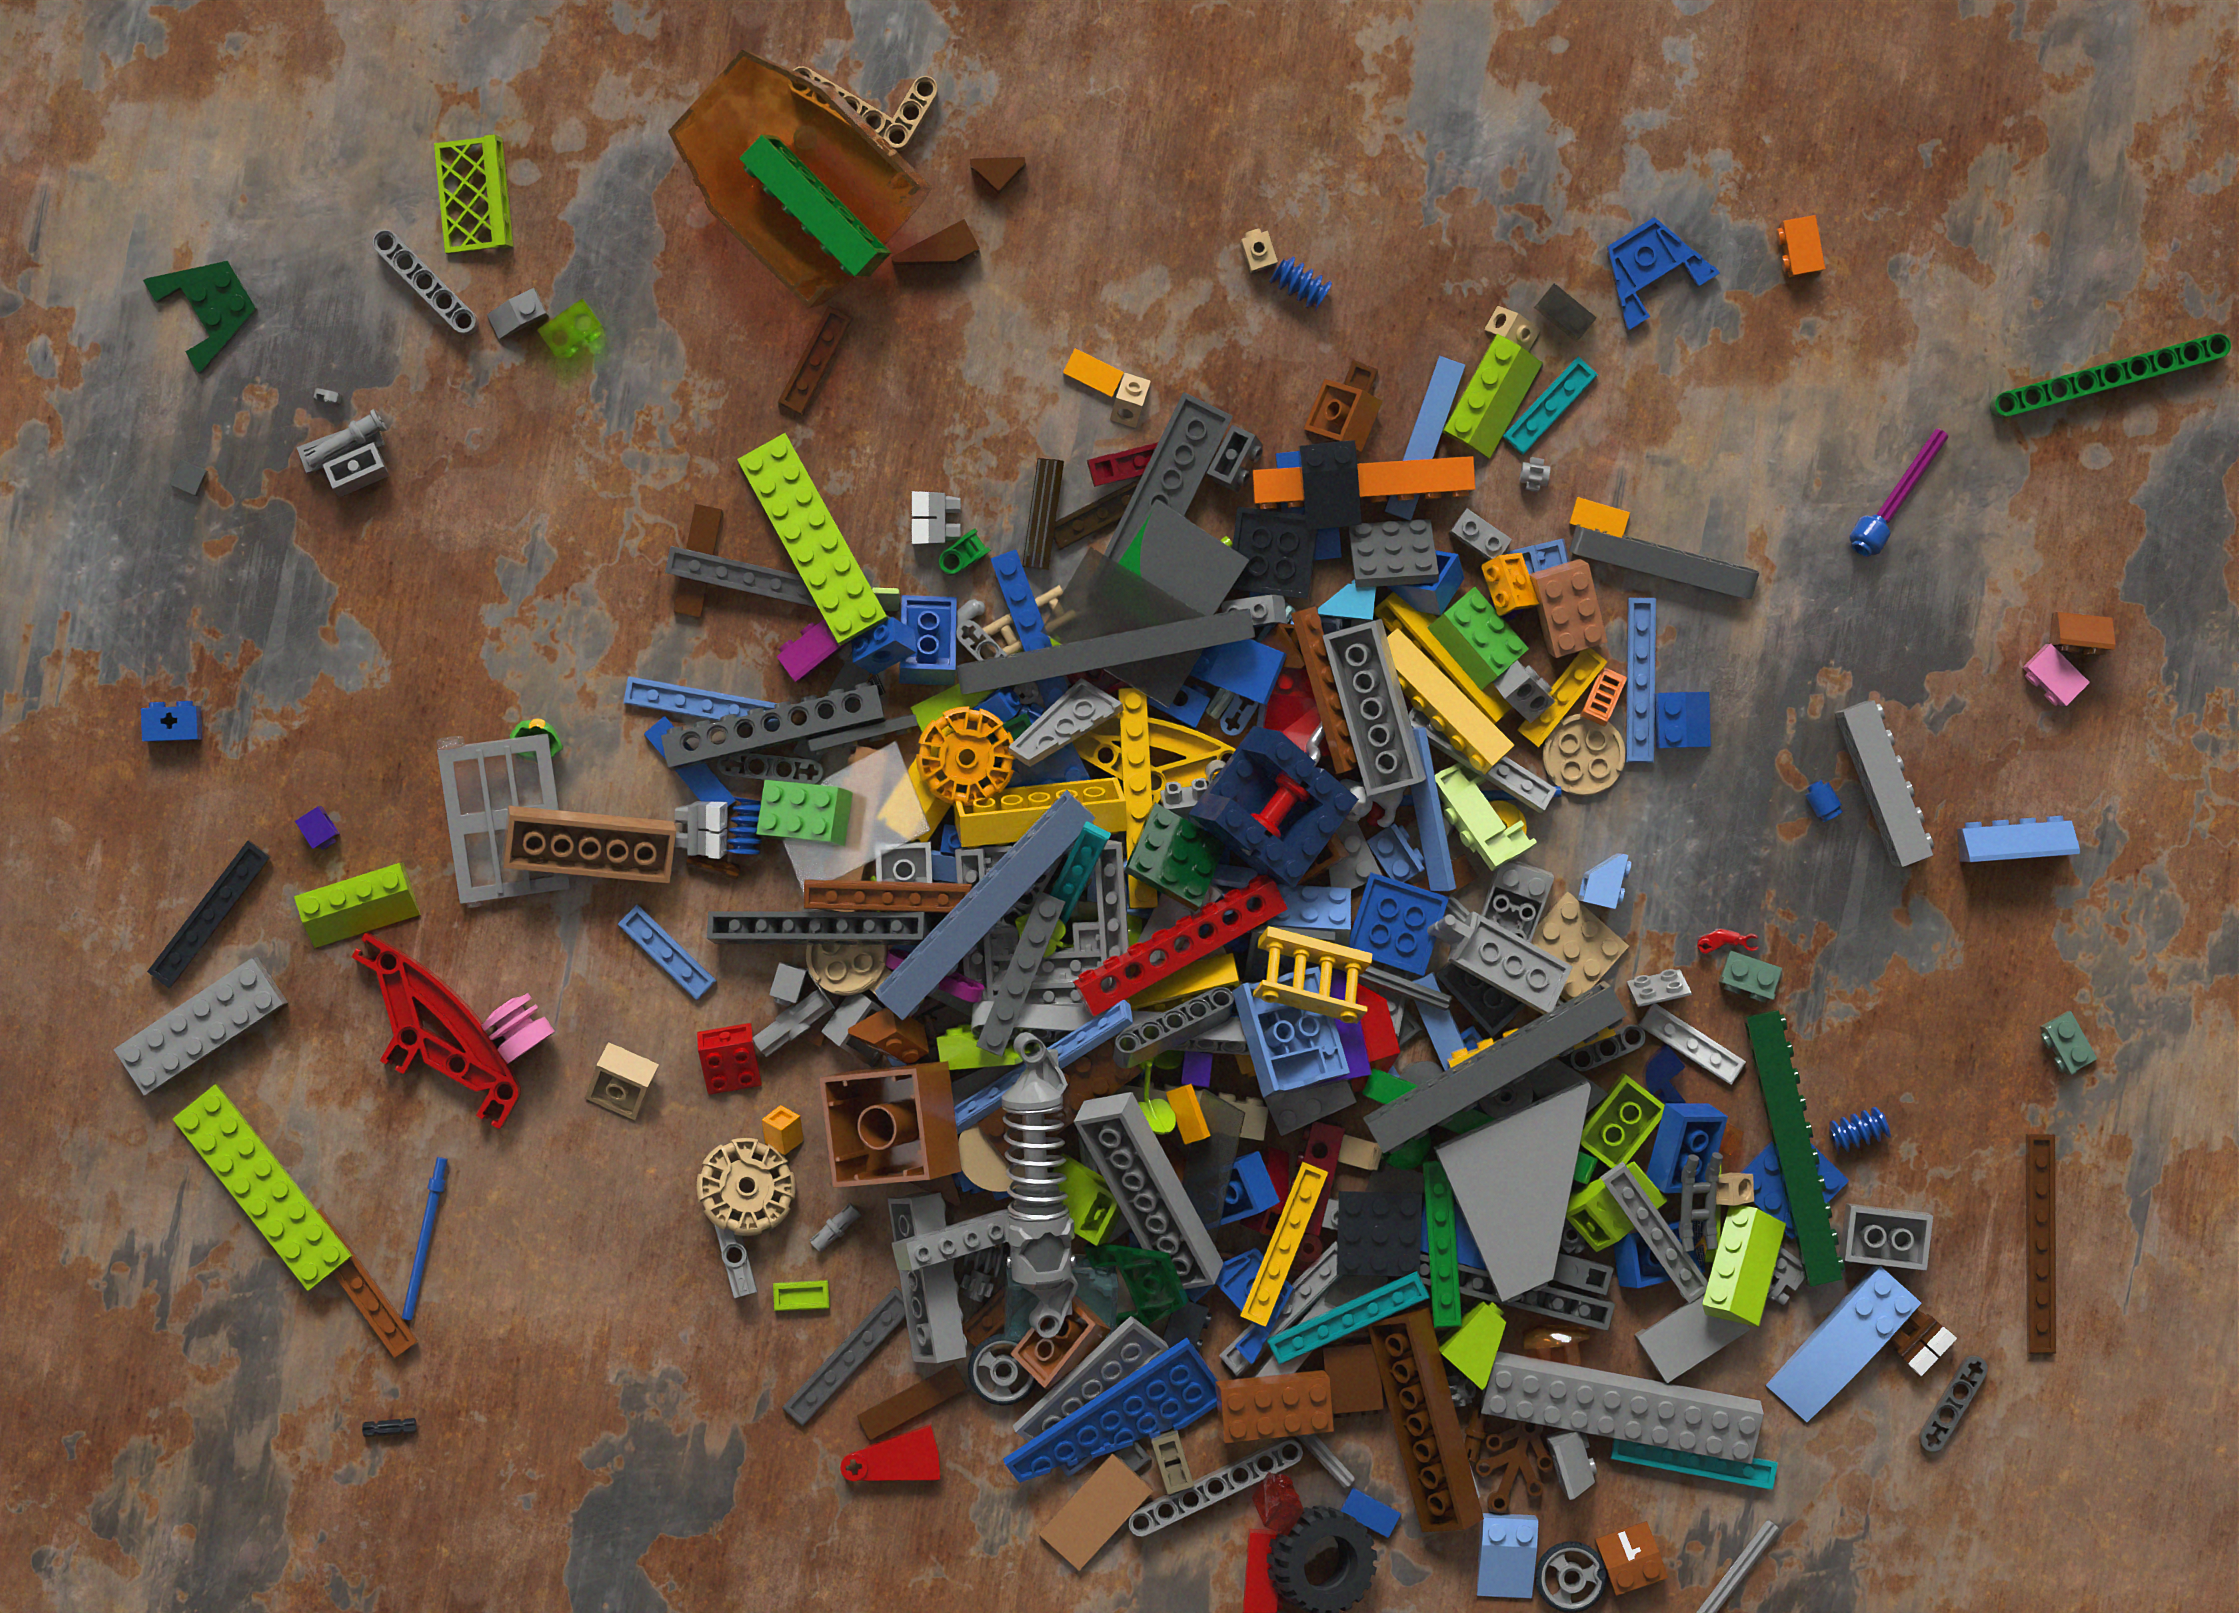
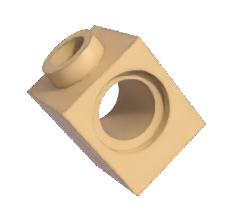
M1731 1172L1719 1175L1716 1204L1734 1206L1754 1202L1753 1174Z

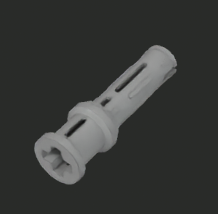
M372 409L366 417L357 422L351 421L348 425L349 428L304 452L310 466L315 468L325 460L330 459L357 442L363 444L368 437L375 433L386 431L387 428L378 412Z

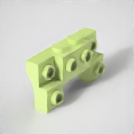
M1460 762L1435 775L1438 796L1445 804L1442 809L1444 810L1446 820L1457 828L1460 833V839L1465 846L1470 847L1473 853L1478 851L1491 871H1494L1510 860L1513 861L1536 845V840L1534 838L1529 840L1523 832L1522 827L1524 824L1522 821L1506 829V826L1477 787L1487 779Z

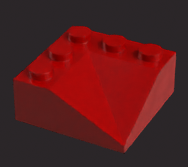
M1282 667L1268 703L1265 705L1263 728L1282 732L1307 754L1306 744L1321 723L1307 670ZM1325 735L1317 748L1320 750V755L1331 756Z

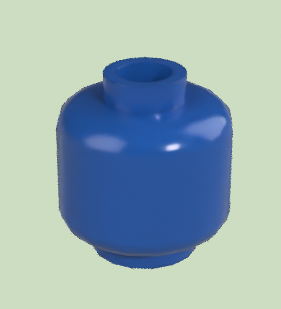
M1879 515L1859 518L1849 537L1854 551L1866 557L1877 555L1882 551L1891 534L1884 518Z

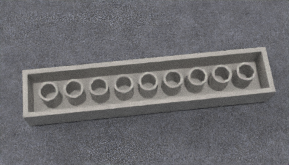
M1497 1351L1487 1385L1482 1390L1480 1397L1481 1413L1749 1464L1752 1463L1764 1415L1761 1401L1499 1351Z

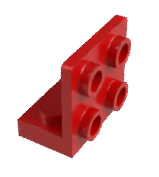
M751 1023L697 1032L698 1053L709 1095L762 1085Z

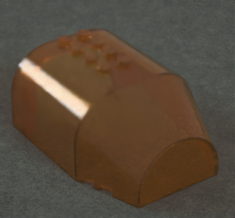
M741 50L668 130L683 162L687 163L694 177L693 181L696 187H699L708 210L808 309L827 302L855 276L847 275L839 267L841 262L834 255L832 257L827 255L820 248L821 242L815 236L810 237L800 227L802 222L796 216L794 218L789 216L781 207L783 203L777 197L772 198L762 188L764 184L757 177L755 179L752 178L743 169L745 164L739 158L761 134L778 136L884 245L911 218L932 189V186L832 87L748 50Z

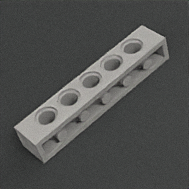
M1008 1208L893 1242L892 1248L897 1269L913 1271L1007 1242L1005 1239V1222L1008 1220Z

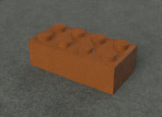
M1324 1370L1215 1382L1219 1436L1224 1443L1334 1431L1330 1377Z

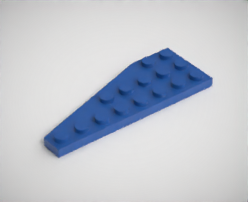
M1185 1338L1005 1457L1003 1461L1020 1483L1050 1473V1469L1064 1464L1071 1466L1077 1464L1079 1459L1088 1456L1095 1458L1131 1446L1133 1441L1150 1436L1152 1439L1160 1436L1162 1431L1174 1428L1175 1431L1182 1429L1217 1406L1215 1382L1219 1380L1190 1340Z

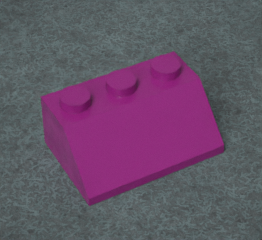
M823 619L816 626L811 622L800 631L802 637L797 641L793 642L790 639L778 649L781 653L776 657L793 680L799 683L849 644L851 640L840 646L826 620Z

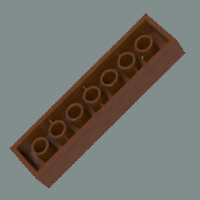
M1429 1308L1401 1310L1368 1325L1421 1531L1465 1530L1484 1518Z

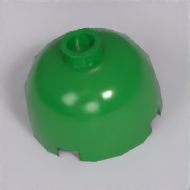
M1429 1131V1133L1417 1140H1414L1413 1137L1403 1142L1405 1146L1392 1154L1389 1151L1382 1152L1381 1159L1394 1169L1407 1171L1422 1166V1161H1428L1430 1158L1432 1147L1431 1133Z

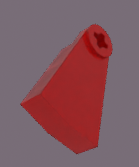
M932 1424L879 1441L847 1454L842 1459L840 1465L842 1475L849 1481L940 1480L939 1449ZM852 1459H855L857 1464H862V1468L858 1469L857 1474H853L852 1470H847L846 1466L850 1465Z

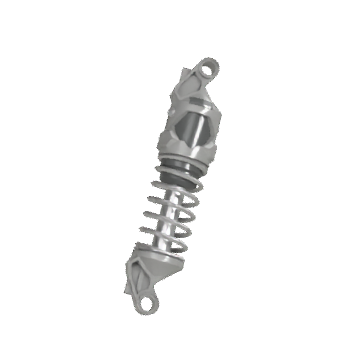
M1024 1032L1016 1037L1013 1047L1026 1064V1069L1016 1083L1001 1096L1002 1107L1007 1111L1003 1121L1011 1127L1004 1135V1139L1012 1145L1005 1152V1157L1013 1163L1006 1170V1175L1014 1180L1007 1188V1192L1015 1198L1008 1206V1220L1005 1222V1239L1010 1244L1011 1257L1007 1258V1267L1011 1268L1012 1279L1036 1295L1040 1300L1029 1316L1030 1325L1040 1336L1051 1338L1058 1334L1065 1316L1072 1315L1071 1300L1078 1287V1282L1072 1274V1267L1076 1264L1075 1256H1071V1240L1075 1238L1074 1221L1069 1216L1068 1207L1063 1204V1200L1068 1195L1060 1191L1057 1185L1064 1182L1067 1177L1061 1173H1047V1167L1060 1166L1066 1162V1159L1059 1155H1046V1149L1059 1148L1065 1144V1141L1057 1137H1045V1132L1059 1130L1064 1124L1059 1120H1044V1114L1058 1112L1063 1108V1093L1068 1084L1058 1065V1050H1047L1042 1041L1036 1036ZM1030 1042H1034L1033 1050L1025 1053V1046ZM1012 1114L1022 1115V1124L1012 1123L1008 1117ZM1017 1130H1022L1023 1141L1011 1140L1009 1135ZM1017 1148H1024V1159H1015L1011 1157L1010 1153ZM1020 1165L1025 1166V1177L1020 1178L1012 1175V1169ZM1018 1185V1186L1015 1188V1193H1014L1013 1190H1012V1188H1013L1014 1186ZM1049 1317V1323L1044 1327H1040L1041 1321Z

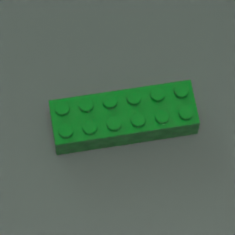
M761 134L739 158L745 164L743 166L745 172L754 179L757 177L764 184L762 186L763 190L772 198L777 197L783 203L782 209L792 218L796 216L802 222L800 227L810 237L815 236L821 242L820 248L830 257L834 255L841 262L839 267L847 275L870 277L892 253L778 136Z

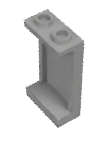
M1704 1293L1690 1304L1686 1303L1645 1330L1643 1328L1634 1335L1663 1380L1669 1383L1749 1331L1748 1325L1705 1315L1702 1306Z

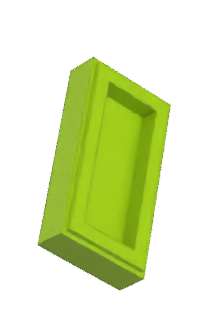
M828 1280L773 1283L774 1311L830 1308Z

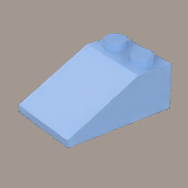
M1482 1513L1484 1519L1480 1521L1477 1596L1532 1598L1538 1541L1537 1517L1535 1515Z

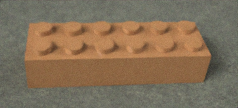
M508 806L502 854L503 868L670 883L676 828L674 821Z

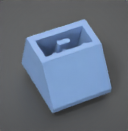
M1616 853L1585 872L1577 900L1616 909L1617 904L1621 905L1625 889L1621 888L1623 877H1628L1631 868V862L1627 861L1628 855Z

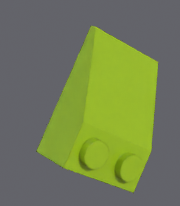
M972 1022L959 1024L957 1028L947 1029L945 1035L937 1037L940 1062L948 1061L949 1070L1016 1065L1023 1062L1014 1050V1040H1008L1002 1057L976 1047L979 1037L971 1032ZM1027 1044L1024 1052L1029 1053L1034 1047Z

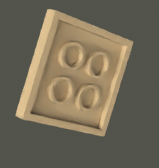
M1568 891L1537 924L1531 940V944L1573 966L1560 994L1567 1002L1591 989L1629 947Z

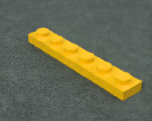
M1302 1162L1240 1315L1241 1317L1265 1327L1267 1326L1329 1172Z

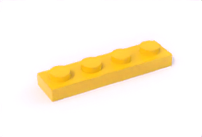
M1591 648L1581 650L1551 687L1552 691L1549 694L1555 700V703L1531 723L1525 719L1517 731L1535 746L1539 747L1606 665L1607 661Z

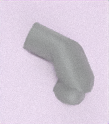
M976 599L969 600L957 611L956 631L959 624L963 621L972 620L976 615L984 614L985 604L982 601H977ZM965 625L962 627L964 632L962 636H969V628Z

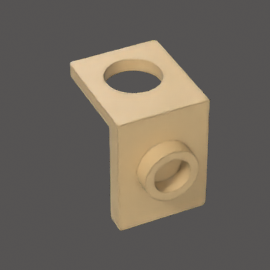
M1497 306L1485 327L1487 332L1495 335L1498 333L1523 347L1528 352L1540 332L1537 326L1519 313ZM1506 315L1504 325L1496 328L1498 318Z
M1124 373L1110 420L1136 428L1150 380ZM1120 409H1128L1133 413V417H1122L1118 411Z
M1344 1135L1338 1162L1370 1171H1377L1382 1150L1377 1143Z

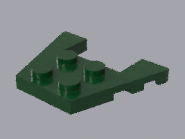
M229 261L149 277L143 280L157 303L182 289L210 337L185 352L199 374L204 372L207 365L223 350L226 343L233 335H236L257 310Z
M1088 1242L1084 1247L1092 1269L1118 1265L1137 1310L1121 1312L1116 1315L1114 1320L1117 1327L1132 1316L1147 1328L1152 1322L1158 1319L1161 1320L1185 1306L1188 1302V1297L1168 1252L1110 1244L1096 1246L1091 1242Z

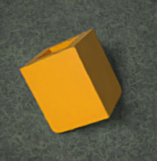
M780 1105L762 1119L765 1144L768 1145L769 1143L781 1154L786 1155L803 1142L800 1115Z

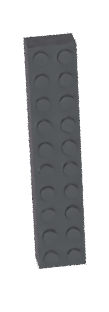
M1603 981L1368 1114L1363 1119L1382 1152L1389 1151L1392 1154L1405 1146L1403 1142L1412 1137L1414 1140L1425 1136L1429 1133L1427 1128L1436 1123L1438 1126L1448 1123L1453 1119L1452 1114L1457 1111L1467 1112L1477 1106L1476 1101L1486 1096L1489 1099L1502 1091L1500 1087L1509 1082L1511 1085L1522 1081L1526 1078L1525 1073L1533 1068L1536 1071L1545 1068L1550 1064L1549 1059L1558 1054L1560 1057L1568 1055L1575 1050L1573 1046L1581 1041L1588 1043L1599 1036L1598 1032L1606 1027L1610 1030L1624 1022L1622 1018L1627 1016V1013L1613 988Z

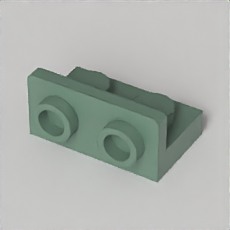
M1729 950L1719 982L1725 983L1724 989L1740 994L1741 989L1752 992L1750 998L1766 1003L1767 998L1775 999L1776 995L1774 992L1782 968Z
M2067 1011L2040 1026L2044 1032L2041 1034V1038L2048 1049L2052 1047L2057 1056L2054 1058L2055 1064L2062 1073L2066 1072L2068 1075H2074L2078 1069L2097 1059L2071 1011Z

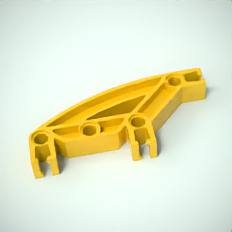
M1118 713L1072 742L1081 758L1123 781L1121 748L1112 743V741H1121ZM1148 717L1149 746L1186 757L1184 760L1159 767L1150 765L1151 774L1158 775L1161 779L1160 788L1152 790V805L1154 803L1158 804L1161 799L1160 791L1165 790L1166 783L1177 781L1181 784V788L1192 786L1191 782L1198 778H1205L1207 782L1208 780L1205 775L1207 765L1211 761L1221 760V757L1226 753L1233 754L1236 749L1201 732ZM1107 747L1112 750L1114 757L1110 763L1099 761L1097 754L1101 748ZM1221 770L1216 771L1213 774L1212 779H1215V777Z

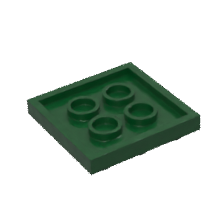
M1154 803L1149 810L1124 872L1196 912L1201 907L1225 845L1214 835L1163 806Z

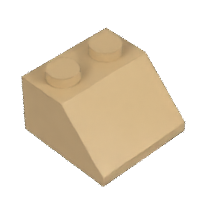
M608 1042L597 1063L585 1099L636 1120L659 1064Z

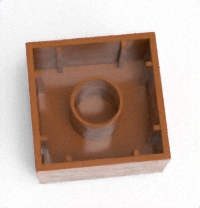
M948 1061L859 1069L819 1077L833 1188L931 1180L962 1171Z

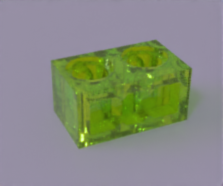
M582 298L539 328L538 332L558 359L562 357L569 359L579 351L577 347L583 342L587 341L589 344L602 335L600 330L604 327ZM582 316H588L591 320V325L586 330H579L577 328V320ZM559 332H566L568 334V342L564 346H557L554 343V337Z

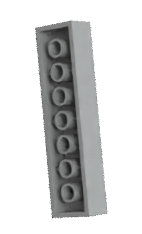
M1129 1092L1084 1101L1074 1123L1142 1248L1168 1252L1184 1289L1215 1284L1223 1266V1261L1133 1093Z

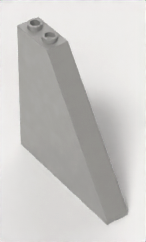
M1582 1080L1433 1147L1496 1293L1502 1302L1505 1300L1508 1303L1516 1301L1523 1297V1292L1530 1289L1533 1291L1541 1290L1548 1286L1547 1282L1554 1277L1591 1090L1590 1084L1586 1080Z

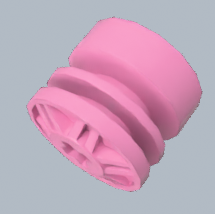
M529 993L521 997L512 998L493 1011L481 1025L484 1031L494 1025L498 1028L497 1031L489 1036L490 1040L501 1036L505 1038V1041L497 1050L507 1064L555 1032L545 1017L532 1021L530 1016L538 1009L536 1004L525 1011L523 1005L532 999Z

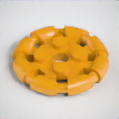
M969 706L949 709L943 712V716L936 721L932 720L920 736L918 742L921 744L919 754H916L919 775L922 781L925 780L929 785V791L938 799L953 805V802L961 801L963 807L973 806V801L978 798H983L977 801L978 804L985 803L995 793L998 792L1000 794L1013 775L1012 764L1013 759L1016 758L1013 754L1010 755L1008 747L1014 742L1010 732H1006L1002 726L1003 722L998 717L980 708L979 711L971 710ZM968 720L977 722L976 730L966 729ZM950 724L954 732L949 733L946 737L941 730ZM993 732L998 740L991 745L986 737ZM931 746L940 747L938 757L930 756ZM964 749H970L974 753V760L968 765H964L959 761V754ZM995 756L1002 757L1001 767H993ZM940 769L947 776L942 781H939L935 776V773ZM987 776L991 783L982 789L978 782ZM957 783L966 785L965 793L956 792Z

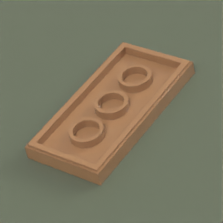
M1112 1452L1040 1530L1039 1535L1080 1571L1153 1492V1488Z

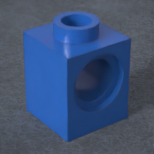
M1005 686L982 698L973 710L979 711L980 708L994 714L1004 723L1013 718L1023 705L1020 703L1017 693L1011 690L1009 686Z

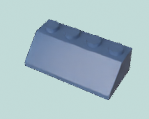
M2063 815L2048 816L2047 822L2036 823V818L2019 819L2020 824L2009 825V820L1992 821V826L1982 827L1981 822L1965 823V828L1957 829L1959 860L1962 862L2080 854V848L2072 821H2064Z

